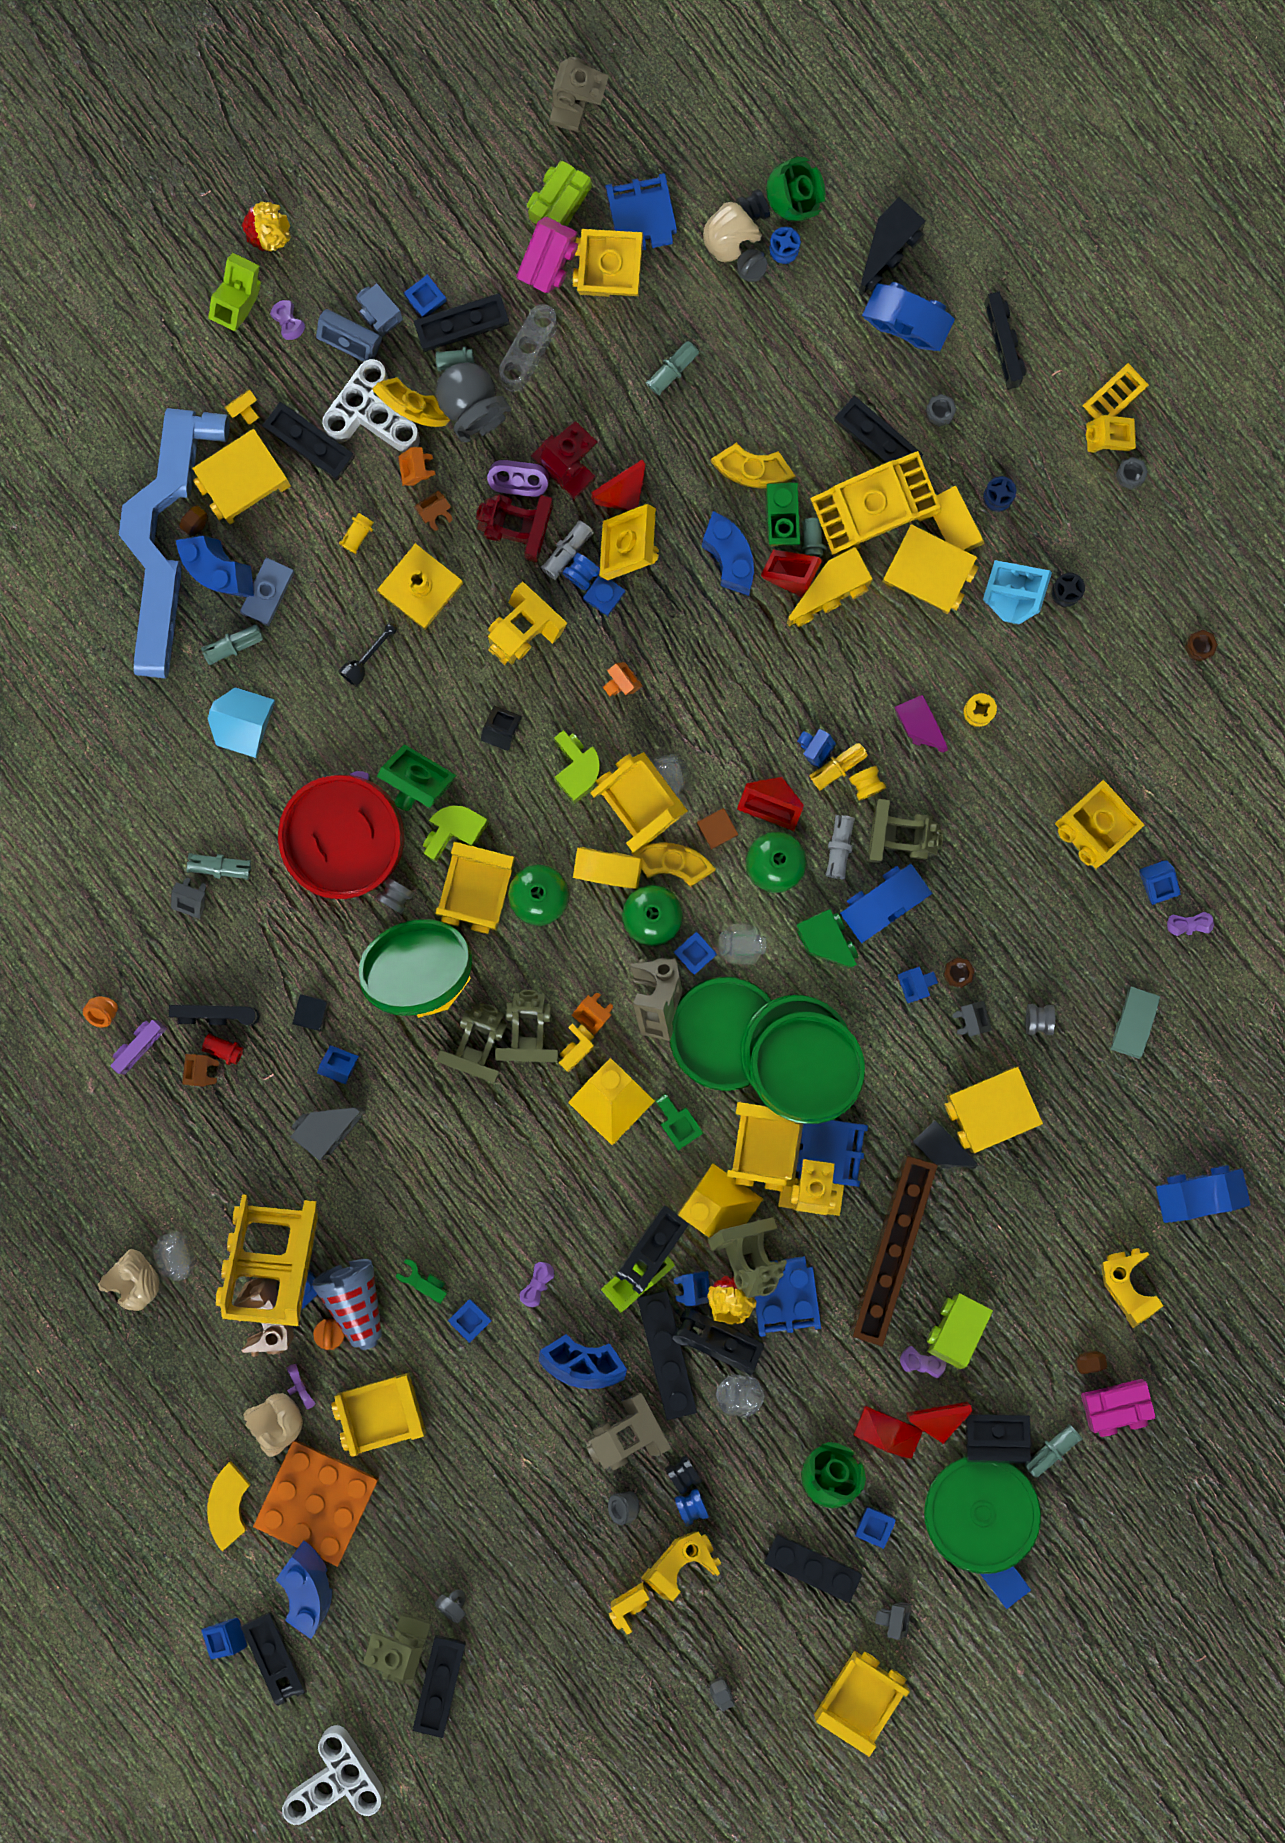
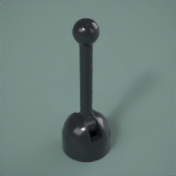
M394 623L386 624L384 633L359 661L351 660L346 662L339 669V674L351 685L357 687L365 677L364 664L389 635L396 633L397 626Z

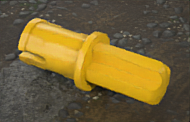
M856 743L836 758L831 756L829 762L810 774L809 777L817 789L821 791L839 777H845V772L864 760L868 754L860 743Z

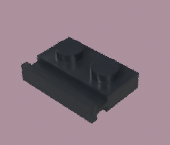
M969 1414L966 1418L967 1462H1031L1030 1415Z

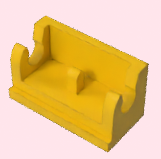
M954 486L938 494L936 497L941 510L940 513L933 517L945 541L966 552L985 544L957 487Z

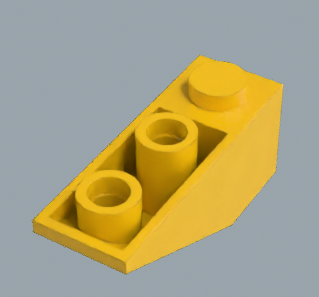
M856 547L832 558L826 563L788 617V626L795 623L798 627L803 626L814 619L813 614L821 610L828 613L841 605L840 600L850 595L852 599H855L869 591L867 587L871 584L872 577Z

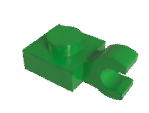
M666 1094L656 1100L668 1118L660 1125L677 1150H680L703 1134V1131L686 1107L678 1112Z
M405 1259L404 1263L412 1268V1274L404 1276L398 1272L395 1277L400 1282L412 1285L416 1290L441 1304L449 1290L444 1288L446 1283L432 1274H429L428 1278L421 1275L418 1264L412 1259Z

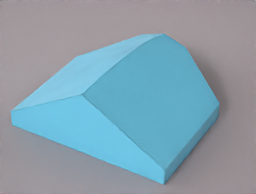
M994 560L983 600L1003 621L1021 624L1041 611L1052 572L1050 570Z
M236 687L215 700L209 711L208 722L216 745L257 758L275 700Z

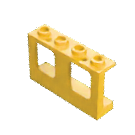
M242 1194L240 1206H235L233 1211V1225H236L235 1232L228 1235L227 1251L230 1252L229 1260H223L221 1277L225 1279L223 1287H218L216 1293V1306L221 1308L222 1319L290 1326L299 1325L318 1222L317 1201L304 1200L302 1211L248 1206L247 1195ZM251 1223L288 1226L290 1233L286 1252L282 1255L245 1252L243 1246L248 1225ZM241 1276L278 1280L280 1285L275 1307L271 1310L232 1305L237 1279Z

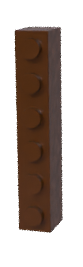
M907 1155L903 1157L850 1330V1335L853 1338L883 1347L938 1167L936 1164Z

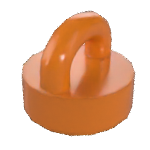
M103 996L94 997L88 1000L84 1006L83 1015L90 1024L96 1027H108L115 1018L118 1005L110 998Z
M333 1318L320 1321L313 1333L316 1344L325 1350H333L339 1347L345 1338V1334Z

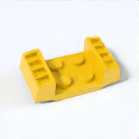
M919 451L897 460L889 461L810 498L832 555H840L854 547L859 549L861 548L860 543L915 519L920 522L940 513L941 510Z

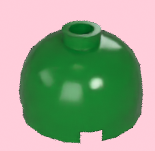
M797 156L779 164L774 168L767 180L766 192L771 208L778 216L788 221H803L818 215L821 211L818 210L820 203L825 201V183L821 172L817 167L812 168L807 163L810 160L806 157Z
M769 832L758 837L749 847L745 858L746 873L751 882L760 889L772 894L783 893L794 888L804 877L807 867L806 853L801 843L793 836L782 832Z
M540 864L527 866L519 871L511 881L508 891L510 908L517 918L526 924L534 926L551 924L561 918L568 907L570 896L567 882L562 875L552 867ZM538 887L536 892H532L534 888ZM537 895L539 899H536L532 896Z
M656 885L640 887L631 893L624 903L622 911L624 929L632 939L641 945L650 947L664 945L676 936L682 925L683 911L681 903L675 894L665 887ZM651 908L657 909L658 912H653ZM648 910H649V912H650L649 918L647 917V914H646Z
M827 1442L815 1448L806 1458L801 1471L802 1486L807 1496L814 1503L826 1508H840L851 1503L864 1490L866 1482L865 1469L861 1462L858 1464L852 1457L855 1453L850 1448L839 1443Z

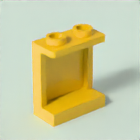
M255 429L250 430L192 468L197 475L193 482L202 495L208 493L214 501L209 506L220 521L225 518L229 525L235 522L233 520L235 516L275 490L279 489L280 492H283L291 487L286 476Z
M911 524L882 582L891 587L894 586L948 614L951 608L957 611L965 595L960 590L965 581L972 582L979 566L974 564L977 559L976 556Z
M644 752L635 757H632L631 754L623 757L615 764L618 769L613 774L611 771H608L596 780L598 786L590 792L593 798L603 795L633 835L626 842L633 853L648 845L688 812Z
M454 842L451 851L452 858L442 896L435 914L442 917L441 922L459 927L461 921L472 924L471 930L489 934L490 929L497 931L515 858Z
M1012 1067L1003 1071V1073L956 1093L946 1096L948 1103L944 1104L951 1121L957 1120L961 1131L957 1132V1136L964 1150L969 1148L971 1153H977L1043 1124L1019 1067Z
M737 1102L736 1114L741 1115L733 1168L727 1171V1176L736 1178L735 1184L753 1187L754 1181L765 1183V1189L782 1192L784 1186L793 1187L803 1124L787 1120L774 1113L767 1106Z
M410 1372L337 1393L334 1396L335 1402L331 1403L334 1418L336 1421L341 1420L344 1432L340 1433L342 1447L344 1451L349 1450L351 1457L410 1438L414 1440L424 1437L426 1434Z
M854 1650L815 1712L814 1717L816 1723L870 1757L876 1748L875 1740L902 1697H907L910 1690L905 1684L907 1679L893 1669L888 1673L878 1666L880 1661L867 1652L861 1655Z

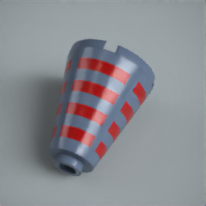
M358 1259L349 1261L350 1267L342 1268L340 1264L323 1272L313 1280L312 1285L353 1347H360L361 1350H367L378 1344L377 1340L381 1338L382 1331L374 1268L370 1259Z

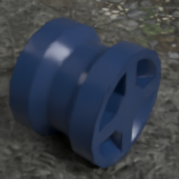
M995 477L989 482L984 491L983 500L985 505L992 511H1005L1016 497V486L1007 477Z

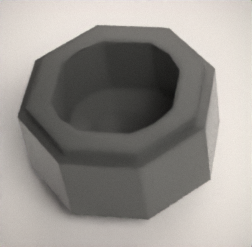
M940 394L930 399L925 413L930 423L941 427L951 423L957 409L952 398Z
M1131 457L1120 463L1115 475L1121 486L1131 490L1144 483L1148 470L1144 461Z
M721 1676L711 1681L710 1694L716 1706L722 1711L735 1706V1699L725 1678Z

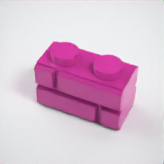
M549 217L539 220L516 275L517 279L533 285L534 288L544 293L551 292L555 287L560 288L567 274V271L563 270L566 260L571 261L578 248V244L574 242L578 233Z
M1143 1379L1081 1393L1089 1429L1093 1433L1099 1432L1100 1437L1117 1434V1428L1129 1425L1130 1429L1143 1428L1149 1425L1148 1420L1155 1419L1148 1385Z

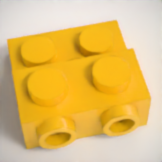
M582 229L581 238L576 237L575 241L578 244L575 256H580L579 268H574L573 287H577L578 293L590 296L610 297V295L639 297L643 233Z
M1104 780L1098 783L1055 822L1060 838L1067 843L1072 842L1079 850L1080 860L1088 866L1093 865L1095 869L1110 859L1145 826Z

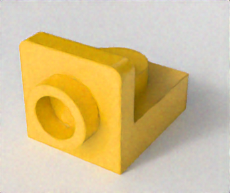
M1103 415L1087 423L1086 440L1088 452L1095 453L1102 449L1119 451L1136 449L1134 418Z
M573 1023L568 1027L578 1037L580 1042L576 1045L572 1041L559 1054L563 1058L559 1064L567 1072L572 1070L595 1047L590 1042L594 1036L582 1024L578 1028Z
M643 1582L611 1601L612 1612L609 1613L610 1619L616 1629L620 1630L623 1628L626 1635L633 1632L632 1624L626 1614L630 1612L631 1615L640 1612L647 1606L646 1601L650 1599L649 1591Z

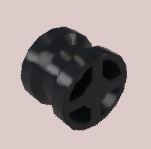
M760 189L752 191L749 197L741 196L736 198V203L747 212L754 223L760 218L763 220L770 218L768 204Z
M1075 573L1062 574L1052 586L1051 596L1053 601L1062 607L1075 605L1084 595L1085 583Z
M687 1455L682 1456L678 1464H670L665 1467L667 1474L681 1495L687 1492L690 1485H698L703 1481Z

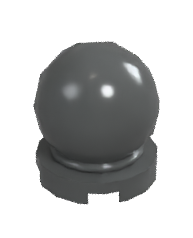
M472 362L458 363L446 368L438 378L435 395L439 408L450 420L456 421L453 430L461 442H470V435L477 432L484 436L505 421L506 418L503 413L512 410L504 396H495L496 387L492 377L482 366Z

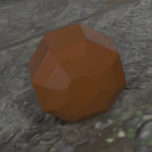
M198 505L194 506L182 517L179 527L190 537L195 536L205 527L208 521V514Z
M1200 630L1188 637L1185 649L1189 658L1201 662L1214 655L1218 644L1212 633Z
M957 957L946 963L943 976L949 986L962 988L972 982L975 970L969 960Z
M1099 1351L1085 1352L1075 1359L1077 1371L1080 1374L1099 1372L1108 1367L1105 1354Z

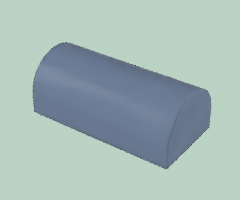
M325 309L319 317L317 339L363 362L375 358L381 345V335L329 309Z

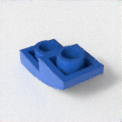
M1014 1566L998 1573L980 1574L1006 1609L1031 1591Z

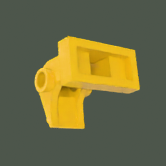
M522 581L514 589L508 602L515 609L504 619L498 617L488 628L490 632L488 640L491 645L488 651L493 655L495 654L503 665L507 662L513 665L516 658L520 660L528 653L532 647L529 642L536 635L541 633L553 644L561 636L567 622ZM521 617H524L533 625L524 634L513 624Z
M803 1159L801 1178H795L793 1187L784 1186L783 1192L780 1191L778 1207L821 1215L840 1216L844 1185L833 1183L835 1164Z
M1139 1248L1132 1249L1130 1251L1131 1256L1126 1257L1125 1252L1108 1255V1261L1101 1264L1104 1286L1126 1315V1320L1132 1328H1135L1163 1307L1157 1296L1151 1297L1138 1294L1130 1282L1132 1269L1150 1255L1148 1252L1140 1253ZM1113 1272H1120L1123 1275V1279H1116Z
M693 1531L675 1539L652 1568L647 1569L641 1579L663 1599L673 1602L681 1592L677 1586V1574L686 1563L696 1561L712 1575L718 1576L720 1573L717 1567L721 1565L718 1557H711L710 1553L714 1549L706 1534L701 1536L699 1531ZM689 1545H691L692 1552L688 1556L686 1553V1548Z

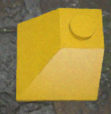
M609 1058L568 1103L613 1145L655 1100L619 1065Z
M712 1163L677 1215L711 1238L722 1229L747 1224L763 1201V1198L745 1185L735 1184V1178L728 1177L725 1171Z

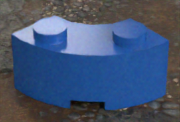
M891 282L890 285L877 283L862 314V317L877 330L900 337L918 349L941 351L955 320L954 317L945 311L946 306L936 300L928 301L908 292L906 287L896 282Z
M713 511L702 540V548L712 553L719 562L722 573L720 586L749 596L754 575V563L750 546L743 533L734 523Z
M207 536L176 540L178 553L183 565L200 584L221 593L240 597L254 596L251 566L231 561L223 551L220 540Z
M909 864L902 870L897 865L882 876L885 882L866 895L863 891H860L847 900L850 906L840 914L861 944L933 894L912 864Z
M1229 1165L1210 1168L1211 1174L1187 1179L1185 1174L1167 1177L1168 1183L1156 1186L1163 1222L1190 1220L1250 1206L1243 1168L1230 1170Z
M566 1334L540 1350L538 1361L543 1368L553 1377L570 1386L583 1389H599L625 1380L627 1368L611 1344L599 1348H588L575 1343Z
M303 1540L276 1580L285 1589L289 1598V1613L285 1621L312 1639L329 1611L332 1588H329L326 1575L327 1568L322 1558L310 1544Z

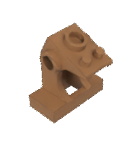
M255 1278L246 1282L233 1305L245 1308L273 1309L278 1296V1291L275 1288L278 1280ZM261 1323L263 1331L248 1337L245 1347L241 1349L242 1353L251 1352L253 1357L258 1356L259 1352H267L272 1355L280 1354L288 1350L294 1338L293 1326Z

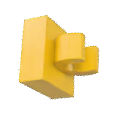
M250 390L245 391L224 407L231 418L240 413L248 425L259 418L250 406L257 401Z

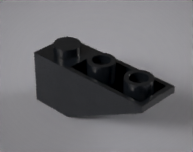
M900 197L878 218L858 292L861 296L868 289L871 292L874 291L876 284H880L884 279L882 274L888 268L893 270L904 258L902 254L909 245L914 248L925 235L922 231L926 220Z

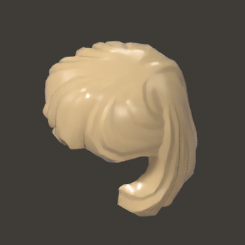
M728 202L724 203L705 224L703 241L708 251L718 261L731 262L738 259L742 254V250L739 248L742 241L750 240V242L755 243L761 240L762 234L758 225L753 222L740 205Z
M130 1249L115 1263L107 1274L101 1277L98 1286L100 1291H114L121 1294L118 1304L124 1309L139 1311L144 1309L157 1296L160 1282L158 1274L145 1259L144 1255L140 1251Z
M284 1393L271 1395L264 1403L247 1409L243 1414L244 1420L247 1422L246 1426L250 1429L252 1436L256 1437L260 1448L269 1457L278 1455L298 1437L302 1429L303 1420L299 1407Z

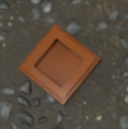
M724 808L697 822L711 850L738 836Z

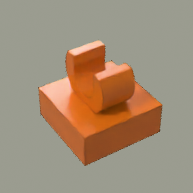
M411 447L398 456L402 486H414L421 480H427L435 475V471L425 469V463L431 461L433 455L423 454L422 447Z
M620 662L607 670L613 679L606 683L603 689L611 697L612 695L616 696L621 691L625 695L634 694L643 685L625 662Z
M599 993L594 994L592 997L588 995L571 1015L594 1036L611 1017L610 1012L613 1009L611 1003L606 1008H603L596 1002L601 996Z

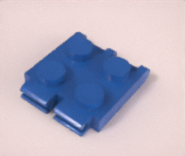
M665 173L659 174L658 178L639 181L638 178L632 179V183L614 187H612V184L605 185L614 231L642 232V250H646V239H650L652 248L673 244L672 234L677 233ZM660 184L659 187L645 190L640 189V187ZM634 189V192L614 196L616 192Z
M835 1120L819 1124H803L800 1143L803 1145L802 1150H799L796 1172H799L798 1178H801L803 1159L835 1164L833 1183L860 1187L861 1181L858 1180L860 1160L864 1159L865 1153L861 1152L864 1131H868V1125ZM855 1130H858L856 1150L854 1152L852 1151ZM851 1158H854L852 1179H848Z
M805 1256L783 1259L786 1260L787 1264L783 1270L784 1275L779 1279L775 1291L767 1296L759 1295L754 1297L757 1301L755 1310L759 1337L766 1336L765 1333L787 1330V1333H793V1329L814 1327L815 1330L821 1329L814 1271L812 1266H806ZM813 1318L812 1321L792 1323L793 1320ZM778 1322L786 1323L782 1325L764 1327V1324H774Z

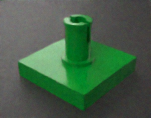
M405 744L380 768L377 775L378 778L400 790L394 803L398 808L409 811L412 808L415 800L431 808L453 784L457 776Z

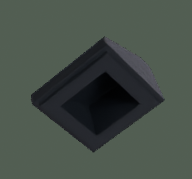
M494 705L483 727L481 741L508 751L522 716Z
M300 994L292 1024L323 1032L330 1002Z

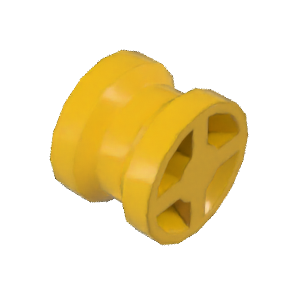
M979 693L973 695L964 707L963 714L965 720L974 727L985 726L995 717L997 705L995 700L987 694Z
M877 766L865 769L849 778L850 783L855 785L858 791L856 794L858 801L886 789L885 783L878 778L879 770Z

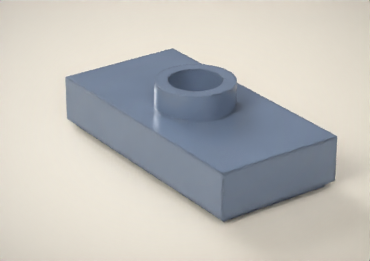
M266 557L253 583L254 596L246 598L240 613L269 627L295 571Z

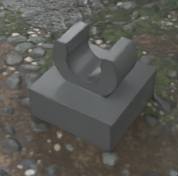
M188 877L182 884L176 882L171 892V909L200 919L205 908L206 884L202 883L197 890L190 887L191 879Z
M984 1001L962 1006L961 1011L953 1014V1018L963 1017L966 1023L964 1028L957 1030V1034L963 1035L968 1033L970 1037L992 1031Z
M898 1602L892 1605V1610L881 1608V1611L877 1610L875 1623L889 1626L887 1635L889 1638L900 1640L906 1637L912 1604Z

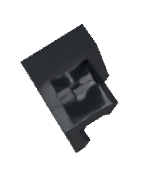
M936 1120L913 1141L934 1164L941 1166L942 1169H951V1167L975 1169L978 1166L977 1162Z

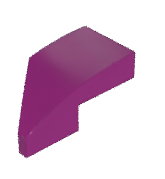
M923 695L895 707V713L907 736L912 738L913 744L938 748V751L943 753L948 751L943 735Z

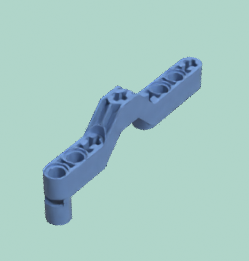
M167 408L164 416L157 478L122 505L119 536L145 568L134 655V674L137 676L166 679L169 674L181 580V562L166 560L154 545L158 514L178 498L190 497L194 475L192 468L195 467L198 439L227 442L230 429V419L227 414L203 412L202 417L196 416L195 411Z

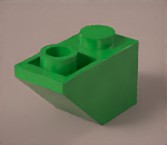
M798 483L767 484L765 503L769 546L800 545Z
M828 909L796 924L795 928L807 954L848 969L857 965L854 959L859 957L851 941H845L841 931L845 930V926L838 913L832 914L831 909Z

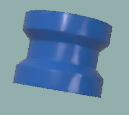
M780 227L772 234L769 251L771 257L777 263L788 264L798 256L801 241L797 231L790 227Z
M576 553L573 557L574 562L570 567H566L562 574L577 587L587 591L590 587V580L599 575L600 568L587 557Z
M698 1488L693 1489L690 1495L685 1497L679 1495L674 1498L686 1527L691 1526L693 1521L699 1518L703 1520L709 1518Z

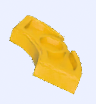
M397 377L378 382L372 389L392 410L415 423L430 427L446 426L450 421L439 408L434 395H421L409 389Z
M736 442L711 459L712 464L721 474L733 482L747 487L766 488L767 484L787 483L795 479L794 473L779 451L769 455H754L745 451Z
M667 842L645 845L634 853L631 852L632 856L643 858L641 869L647 878L658 874H671L681 878L689 887H692L716 871L714 866L699 852L679 844Z
M232 1461L216 1477L210 1490L207 1504L209 1528L221 1551L226 1549L247 1530L241 1517L240 1505L243 1494L251 1484Z

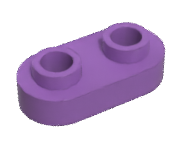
M498 460L491 465L487 481L489 486L499 493L537 497L547 490L549 474L543 466L538 464ZM505 471L509 476L504 477L499 472ZM536 475L539 479L532 480L529 476Z

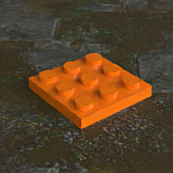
M295 1439L287 1452L253 1527L296 1548L305 1540L316 1550L322 1560L338 1567L379 1478Z

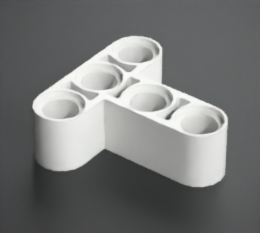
M375 359L366 360L359 366L323 417L322 424L327 435L338 443L349 440L360 424L403 453L411 447H418L420 443V436L416 425L411 420L392 410L372 390L378 382L388 380L384 365ZM377 371L381 373L380 379L376 382L366 380L370 372ZM353 396L363 397V402L357 407L348 405L349 400ZM376 414H387V421L383 424L374 423L373 418ZM342 420L345 422L344 428L340 431H332L330 429L334 421ZM409 430L413 433L410 440L402 442L397 439L401 431Z
M337 1725L327 1728L318 1744L319 1754L327 1767L293 1789L282 1807L284 1819L293 1825H300L344 1795L347 1796L354 1809L363 1816L375 1814L379 1810L384 1798V1788L348 1731L344 1727ZM330 1737L338 1738L341 1741L342 1748L333 1750L327 1745L326 1740ZM347 1764L355 1765L359 1770V1775H347L344 1771V1766ZM321 1782L329 1783L332 1786L333 1792L323 1794L318 1790L317 1784ZM365 1791L373 1792L377 1801L366 1803L362 1799L361 1793ZM294 1800L302 1801L306 1806V1810L303 1812L295 1811L291 1806V1802Z

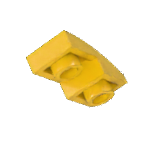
M579 847L576 852L573 878L637 889L643 858L617 852L608 853Z

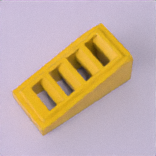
M1127 363L1082 406L1094 419L1103 416L1093 405L1098 400L1109 412L1108 416H1117L1149 385ZM1123 376H1126L1136 387L1133 392L1121 380ZM1117 384L1128 397L1123 400L1111 387ZM1106 392L1118 403L1115 409L1103 397Z

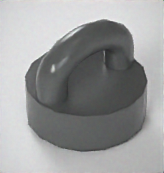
M751 249L740 255L737 271L742 279L748 282H757L764 277L768 265L764 253Z
M633 1491L616 1493L610 1497L608 1511L611 1519L616 1524L624 1525L636 1519L639 1513V1500Z
M460 1589L454 1590L448 1597L441 1594L435 1602V1607L455 1623H459L466 1615L463 1609H461L466 1599L464 1591Z

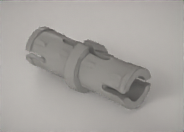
M579 520L568 536L556 544L557 548L554 553L540 567L542 571L556 580L584 543L593 535V530Z
M835 815L832 841L828 843L830 854L826 877L845 879L848 855L852 852L853 848L850 845L855 821L853 817Z

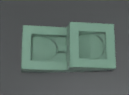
M1132 986L1129 988L1121 1018L1116 1025L1111 1050L1137 1059L1142 1057L1156 1015L1160 996Z

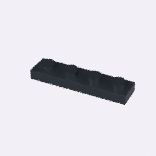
M664 1290L640 1296L637 1298L666 1420L695 1414L697 1410L681 1345L673 1340L676 1324L668 1292Z

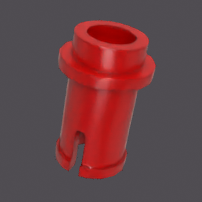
M211 1033L206 1036L202 1045L203 1048L201 1049L204 1053L206 1052L225 1060L227 1065L231 1063L237 1065L244 1048L239 1046L238 1042L233 1044Z

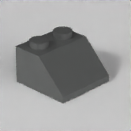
M358 1107L310 1112L306 1115L303 1113L292 1125L291 1128L295 1132L290 1137L319 1161L326 1160L366 1113V1110Z

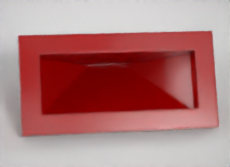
M640 460L592 491L591 498L594 504L624 511L637 508L646 472L644 461Z
M773 549L761 573V577L802 598L810 587L822 559L816 556Z
M783 777L746 783L737 810L794 831L804 804Z
M968 1402L909 1411L906 1412V1415L912 1424L944 1444L969 1416L972 1408Z
M864 1406L853 1435L885 1452L912 1459L923 1430Z

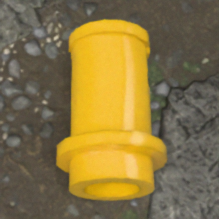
M360 513L357 514L356 518H351L353 522L342 541L339 542V545L354 554L357 553L368 532L373 531L371 527L374 522Z

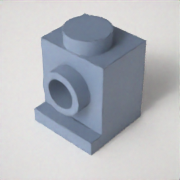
M377 283L371 288H364L357 294L356 300L362 308L359 313L370 326L375 323L373 325L375 333L382 337L403 320L399 308Z

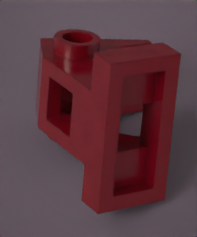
M575 421L556 438L553 435L549 436L531 455V459L536 464L543 466L549 476L575 500L596 479L595 475L580 461L598 442Z
M494 495V497L484 500V503L481 502L476 513V520H479L477 530L483 531V536L493 541L500 542L504 538L527 544L524 553L525 559L538 563L553 508V499L540 495L536 510L511 505L512 499L503 495ZM507 515L524 519L520 532L503 528Z

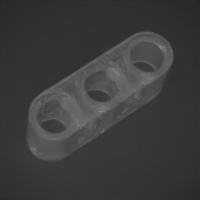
M541 304L535 306L530 311L499 367L501 383L506 390L518 392L526 386L556 334V313L550 306ZM541 317L551 320L547 327H538L535 324ZM526 343H532L536 346L535 351L529 354L523 353L520 349ZM511 369H517L521 372V376L515 380L505 377L506 373Z

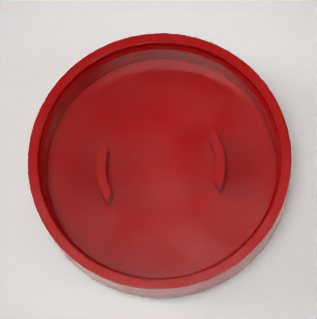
M354 775L326 776L304 785L288 801L281 815L278 827L279 851L288 872L305 889L319 896L331 899L354 898L378 888L395 871L404 848L403 821L394 801L375 783Z

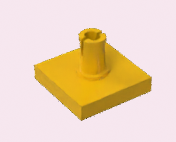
M645 504L603 521L600 577L611 580L652 565L658 560L659 555L657 553L659 549L654 546L656 508Z
M415 543L379 586L377 592L426 630L463 585V581Z

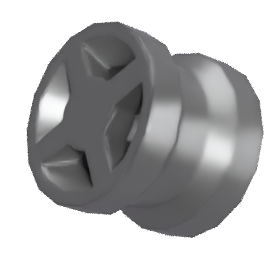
M388 877L385 881L386 887L384 891L378 893L375 899L402 914L404 903L407 899H411L414 893Z
M1028 1004L1026 1010V1033L1034 1035L1037 1032H1043L1045 1035H1053L1055 1029L1054 1005H1046L1044 1008H1040L1035 1004Z

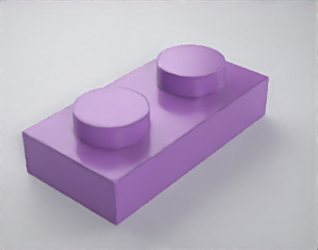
M151 1020L150 1023L144 1021L134 1032L136 1038L129 1046L123 1044L114 1053L113 1058L115 1061L110 1066L118 1074L125 1075L167 1028L158 1020Z

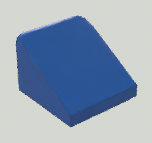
M1167 860L1139 870L1152 905L1181 895L1175 868Z
M233 1618L201 1629L210 1660L234 1655L247 1647L239 1618Z

